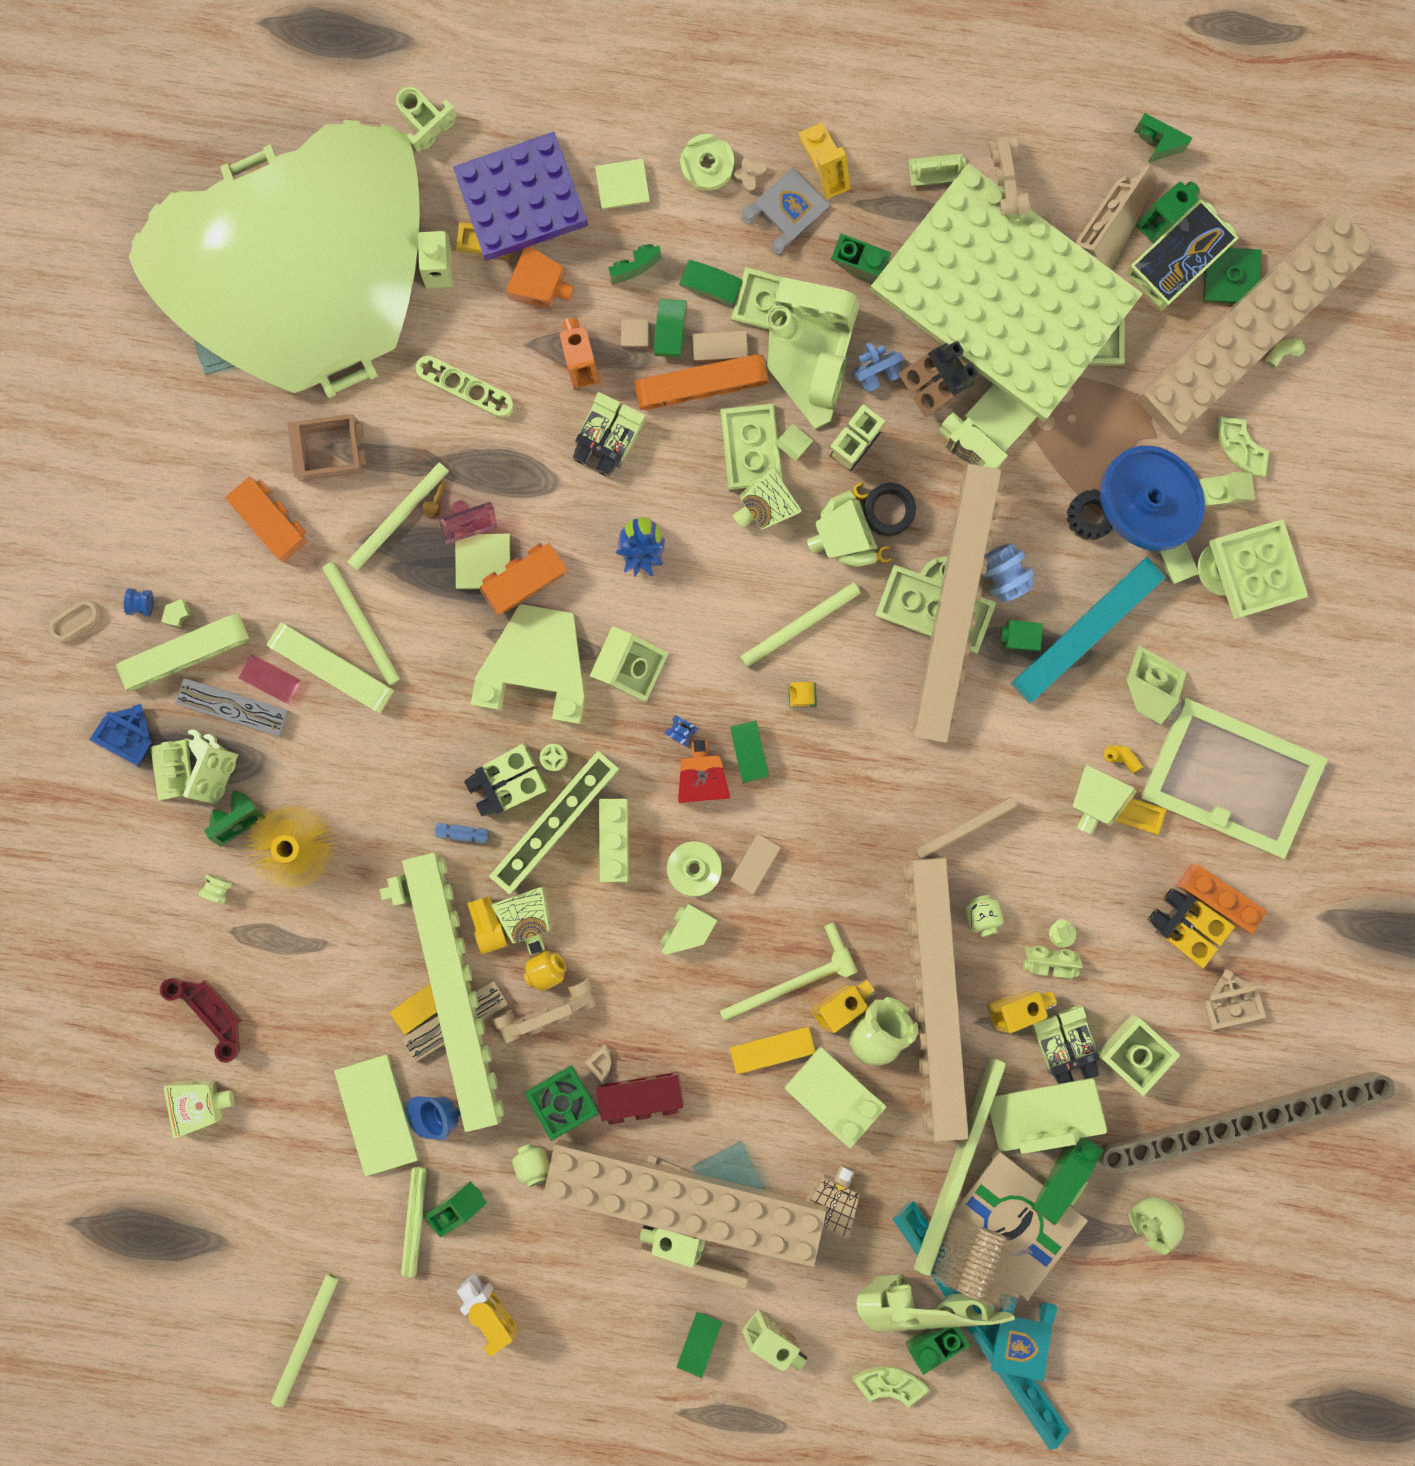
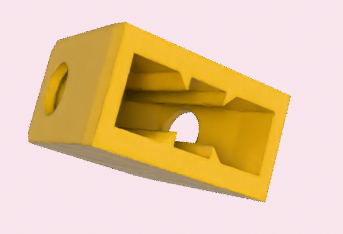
M867 980L856 987L846 984L809 1008L824 1032L835 1033L868 1009L865 1001L873 996L875 991ZM847 998L850 1000V1005L848 1008L845 1006V1001Z
M1026 990L987 1003L986 1006L994 1030L1013 1033L1047 1019L1046 1010L1055 1007L1057 1002L1052 991L1040 994L1039 991Z

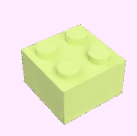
M1133 1014L1097 1052L1099 1058L1142 1096L1151 1089L1180 1056L1142 1019Z

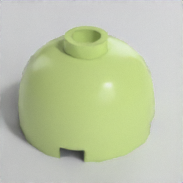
M1150 1197L1137 1203L1129 1212V1220L1138 1236L1143 1232L1149 1240L1145 1244L1155 1252L1166 1255L1181 1242L1185 1228L1182 1211L1175 1203L1158 1197Z

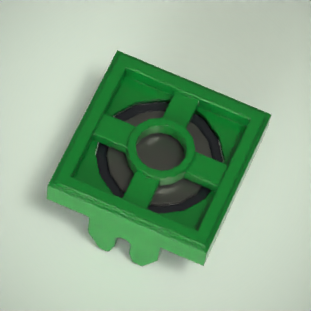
M573 1064L555 1072L552 1076L543 1079L537 1085L524 1092L551 1141L600 1113Z

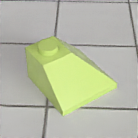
M1138 646L1127 677V683L1137 712L1143 714L1148 719L1162 724L1178 704L1187 671L1141 646Z

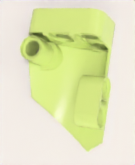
M781 278L774 305L769 310L766 319L769 325L767 368L811 425L817 429L830 423L846 370L847 359L845 356L860 304L855 294L846 290L790 278ZM779 318H787L786 323L782 326L775 325Z
M903 1274L877 1276L857 1297V1311L865 1325L875 1332L992 1325L1015 1319L1014 1315L1009 1312H995L992 1304H987L984 1301L980 1302L974 1298L971 1300V1297L964 1294L948 1295L936 1309H916L910 1283H907ZM972 1305H977L981 1309L982 1314L975 1312ZM946 1307L952 1308L955 1314L947 1311Z

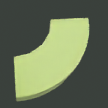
M1219 416L1217 418L1218 439L1228 459L1243 472L1251 473L1254 477L1264 479L1267 475L1270 450L1259 447L1251 439L1247 431V420Z
M874 1367L852 1377L854 1383L869 1402L878 1398L891 1397L900 1400L909 1408L930 1391L929 1387L919 1377L897 1367Z

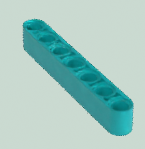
M1148 557L1144 558L1014 679L1011 685L1029 704L1032 703L1166 577L1164 573Z

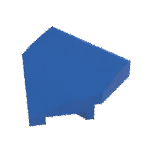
M142 705L132 706L133 708L113 713L107 712V716H104L89 740L139 768L150 747L153 745Z

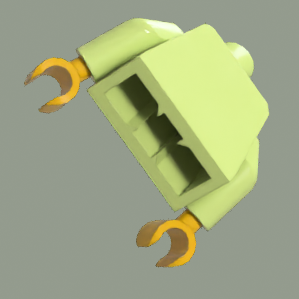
M863 483L856 484L852 492L848 490L829 500L821 512V519L816 522L819 535L807 539L809 549L813 554L825 550L828 558H836L840 564L855 567L875 564L876 561L880 564H885L892 560V558L885 560L881 557L882 550L890 549L888 546L877 549L860 503L866 500L869 493L865 495L857 493V490L864 486Z

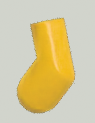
M1110 745L1104 750L1103 756L1107 762L1124 763L1132 774L1143 767L1128 746Z

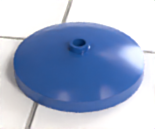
M1155 446L1133 447L1118 455L1108 465L1103 474L1100 485V498L1104 513L1115 531L1131 544L1150 551H1167L1181 546L1199 529L1205 512L1203 490L1193 470L1174 453Z

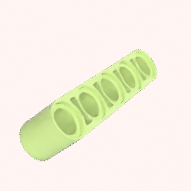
M234 614L128 658L115 666L125 690L132 691L240 646L250 639L240 615Z
M283 622L279 623L267 643V646L380 714L395 691Z

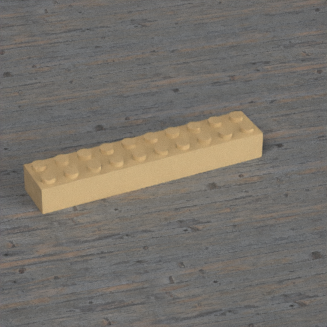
M1342 208L1333 212L1144 389L1135 400L1170 438L1182 434L1367 259L1377 247Z
M946 858L907 859V865H903L904 882L909 883L910 893H905L906 909L911 911L912 920H907L908 936L913 939L914 947L909 948L910 962L916 968V975H912L913 992L918 994V1002L914 1003L915 1019H918V1022H920V1030H918L916 1042L917 1046L922 1050V1057L918 1058L919 1074H922L925 1085H920L921 1101L927 1107V1112L922 1113L923 1127L935 1142L968 1139Z
M559 1140L554 1145L542 1198L555 1203L814 1267L827 1210V1206L690 1171L678 1170L673 1167L564 1140Z

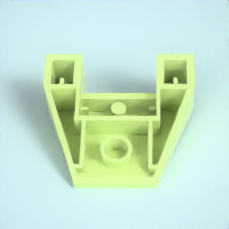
M520 604L475 677L471 705L501 711L506 684L557 693L552 716L553 720L581 725L586 695L574 614Z

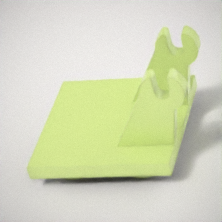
M189 730L188 733L194 736V740L187 739V745H189L196 756L197 762L183 796L218 805L225 793V786L230 774L235 769L239 754L226 750L217 743V738L213 735L206 734L203 736L210 741L208 743L202 739L199 731Z

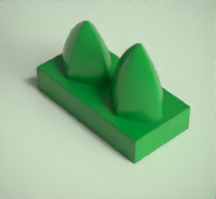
M233 791L231 797L232 812L230 814L220 810H212L209 827L204 831L208 839L219 847L247 831L251 826L256 825L257 822L259 823V819L261 821L265 819L263 817L265 815L263 810L242 792Z

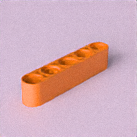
M757 354L642 378L635 381L634 386L639 409L650 410L763 386L769 383L764 355Z

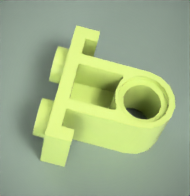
M405 87L397 94L396 104L400 114L417 132L415 136L411 133L407 135L408 141L417 153L422 149L429 148L434 143L435 137L442 130L446 131L454 124L457 116L454 107L447 100L442 102L444 109L439 112L416 88ZM410 101L418 102L413 109L405 108Z

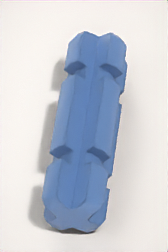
M438 823L435 828V837L444 839L450 837L451 840L467 842L475 840L476 843L486 844L489 839V830L482 828L474 830V827L449 826V824Z

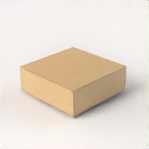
M621 319V348H648L649 320Z

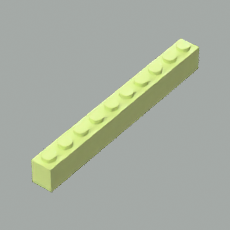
M431 853L403 860L402 863L465 1132L497 1125L502 1122L501 1117L504 1116V1109L501 1100H497L494 1089H498L497 1079L494 1072L490 1073L488 1062H491V1053L488 1045L484 1046L482 1035L485 1034V1028L482 1019H478L475 1008L479 1007L476 992H471L469 981L472 980V972L469 964L465 965L463 954L466 953V947L463 938H459L456 927L460 926L457 911H452L450 900H453L454 897L451 885L446 884L444 874L447 873L444 857L440 858L439 853Z

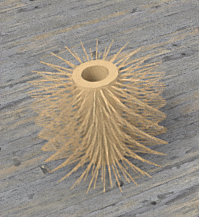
M962 1221L961 1225H959L961 1227L958 1230L960 1232L955 1236L959 1239L947 1250H950L952 1253L944 1256L945 1260L948 1259L950 1261L941 1268L943 1271L940 1274L942 1275L937 1280L942 1281L940 1283L946 1285L950 1284L947 1287L957 1289L955 1291L971 1297V1300L972 1298L979 1301L985 1300V1303L997 1304V1306L1000 1304L1001 1306L1005 1304L1003 1300L1007 1296L1000 1301L998 1300L1001 1297L1000 1294L1004 1295L1007 1291L1008 1295H1010L1011 1293L1008 1291L1010 1287L1008 1286L1014 1280L1006 1287L1005 1283L1019 1269L1012 1275H1010V1272L1017 1266L1018 1263L1016 1262L1030 1249L1022 1255L1023 1252L1021 1251L1026 1246L1022 1248L1023 1245L1014 1244L1015 1241H1008L1007 1237L982 1226L976 1227L969 1222Z

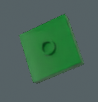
M1228 248L1205 270L1203 302L1236 304L1260 281L1262 249Z

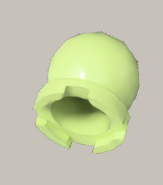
M886 997L884 1000L876 999L868 1007L866 1013L856 1019L849 1032L850 1045L853 1054L862 1063L876 1067L886 1065L895 1060L901 1050L907 1048L915 1041L918 1035L917 1022L913 1024L907 1014L910 1011L908 1007L891 997Z

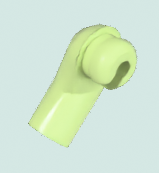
M1296 337L1281 340L1273 347L1264 362L1269 367L1276 368L1284 355L1301 356L1305 351V345L1301 339Z

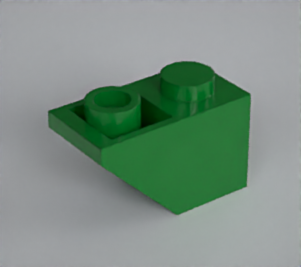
M840 233L831 261L853 277L873 284L888 265L892 252Z
M960 1327L925 1329L905 1342L909 1353L923 1375L971 1346Z

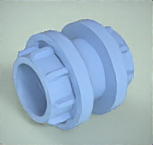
M1012 543L1001 545L986 553L984 558H988L985 575L981 574L982 578L991 577L994 584L988 590L991 596H997L1003 602L1013 600L1032 589L1034 583L1032 577L1035 573L1032 567L1023 568L1020 563L1025 557L1023 550L1016 549Z

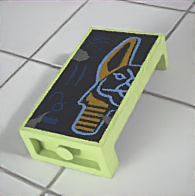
M1200 199L1128 268L1125 274L1163 311L1230 248L1239 237L1229 223L1223 222L1217 216V212L1211 204L1205 203Z

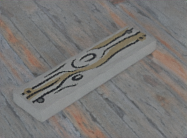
M183 678L175 703L279 737L282 735L289 713L288 710Z

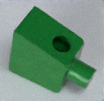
M1179 181L1152 205L1136 227L1154 244L1198 202L1197 196L1200 194L1198 185L1192 181L1186 185Z

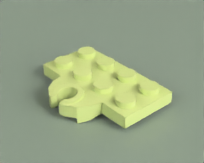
M947 557L934 558L923 567L920 574L893 565L875 617L931 637L943 580L942 568L946 565ZM981 597L980 602L975 601L973 612L977 613L974 629H969L968 639L972 640L970 652L978 654L996 602Z

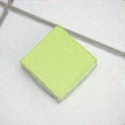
M792 424L777 440L775 445L797 461L810 447L813 440Z

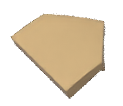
M1225 969L1204 1003L1211 1031L1267 1018L1259 991L1256 990L1257 987L1248 984L1227 969Z

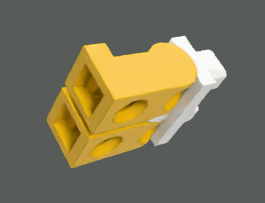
M474 1274L462 1282L461 1287L456 1292L464 1302L460 1307L461 1312L464 1316L469 1313L470 1322L480 1328L487 1339L484 1350L491 1357L514 1340L519 1327L497 1295L492 1292L494 1288L491 1283L488 1282L483 1285L477 1275Z

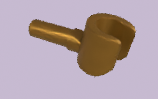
M440 481L433 501H424L423 513L426 517L439 516L440 501L447 482Z

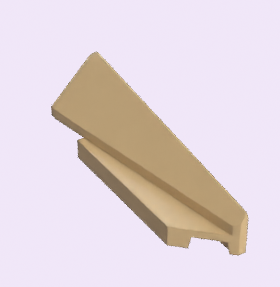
M1150 165L1144 166L1140 175L1132 179L1124 176L1116 181L1075 242L1111 270L1158 183V177Z

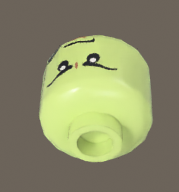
M990 895L970 899L969 905L965 907V915L970 931L981 933V937L997 934L996 928H999L1004 923L999 902L996 899H991Z

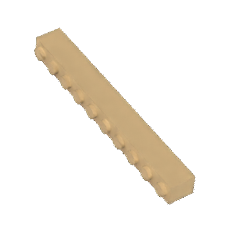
M965 463L912 732L914 737L947 743L948 736H953L955 720L951 719L953 709L958 710L961 694L957 693L959 682L963 683L965 679L966 667L962 666L964 655L969 656L972 640L968 639L969 629L975 628L977 613L973 612L975 601L980 602L982 586L979 585L981 574L985 575L988 558H984L986 547H991L993 540V531H990L991 520H996L999 510V504L995 503L997 492H1002L1005 476L1001 475V469Z

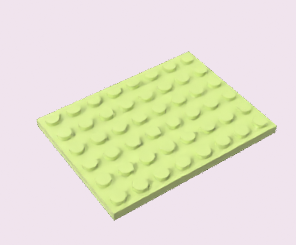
M968 163L874 281L869 290L943 345L947 342L950 344L959 341L964 349L963 355L959 357L961 360L973 365L977 372L1045 422L1143 293L1031 209L1030 215L1018 217V214L1001 216L1000 199H1005L1003 188L997 186L995 182Z

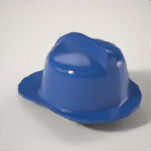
M446 1096L433 1098L412 1097L406 1106V1116L409 1125L416 1134L426 1139L446 1140L449 1133L458 1125V1117L461 1116L460 1109L456 1108L451 1099Z

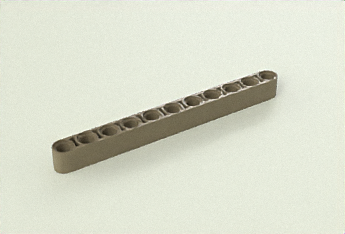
M1377 1072L1360 1074L1111 1142L1101 1147L1104 1151L1099 1161L1110 1172L1121 1173L1391 1098L1394 1094L1395 1084L1391 1078ZM1381 1079L1382 1088L1375 1092L1374 1083ZM1351 1087H1355V1096L1348 1100V1090ZM1328 1094L1330 1098L1329 1103L1322 1107L1320 1100L1323 1095ZM1299 1101H1302V1111L1298 1114H1295V1104ZM1276 1108V1118L1272 1121H1268V1112L1271 1109ZM1250 1116V1125L1246 1128H1241L1240 1122L1242 1118ZM1223 1123L1224 1131L1222 1134L1215 1136V1126ZM1193 1130H1197V1139L1192 1143H1188V1134ZM1170 1137L1172 1141L1171 1146L1166 1150H1162L1161 1141ZM1138 1145H1144L1145 1153L1140 1157H1135V1148ZM1118 1152V1161L1114 1164H1108L1107 1158L1109 1154Z

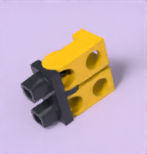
M1170 888L1163 901L1173 907L1168 915H1165L1156 908L1147 920L1157 929L1155 931L1157 935L1182 953L1196 967L1204 969L1218 950L1214 945L1221 946L1235 926L1198 901L1191 894H1183Z

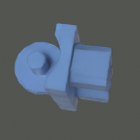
M870 342L865 345L867 353L859 356L861 364L869 360L871 362L851 371L853 378L860 381L865 391L870 392L881 386L876 373L882 370L885 371L889 381L899 378L900 375L898 373L903 371L900 362L904 359L901 352L897 353L895 350L879 357L886 353L884 345L874 348Z

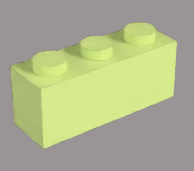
M599 799L600 882H628V799Z

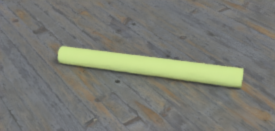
M439 462L347 562L358 571L449 471Z
M334 562L326 564L322 567L325 575L388 686L401 680L337 566Z
M854 582L741 655L742 661L748 668L861 594L859 588Z
M327 1273L271 1400V1403L277 1407H284L339 1281V1277L332 1273Z

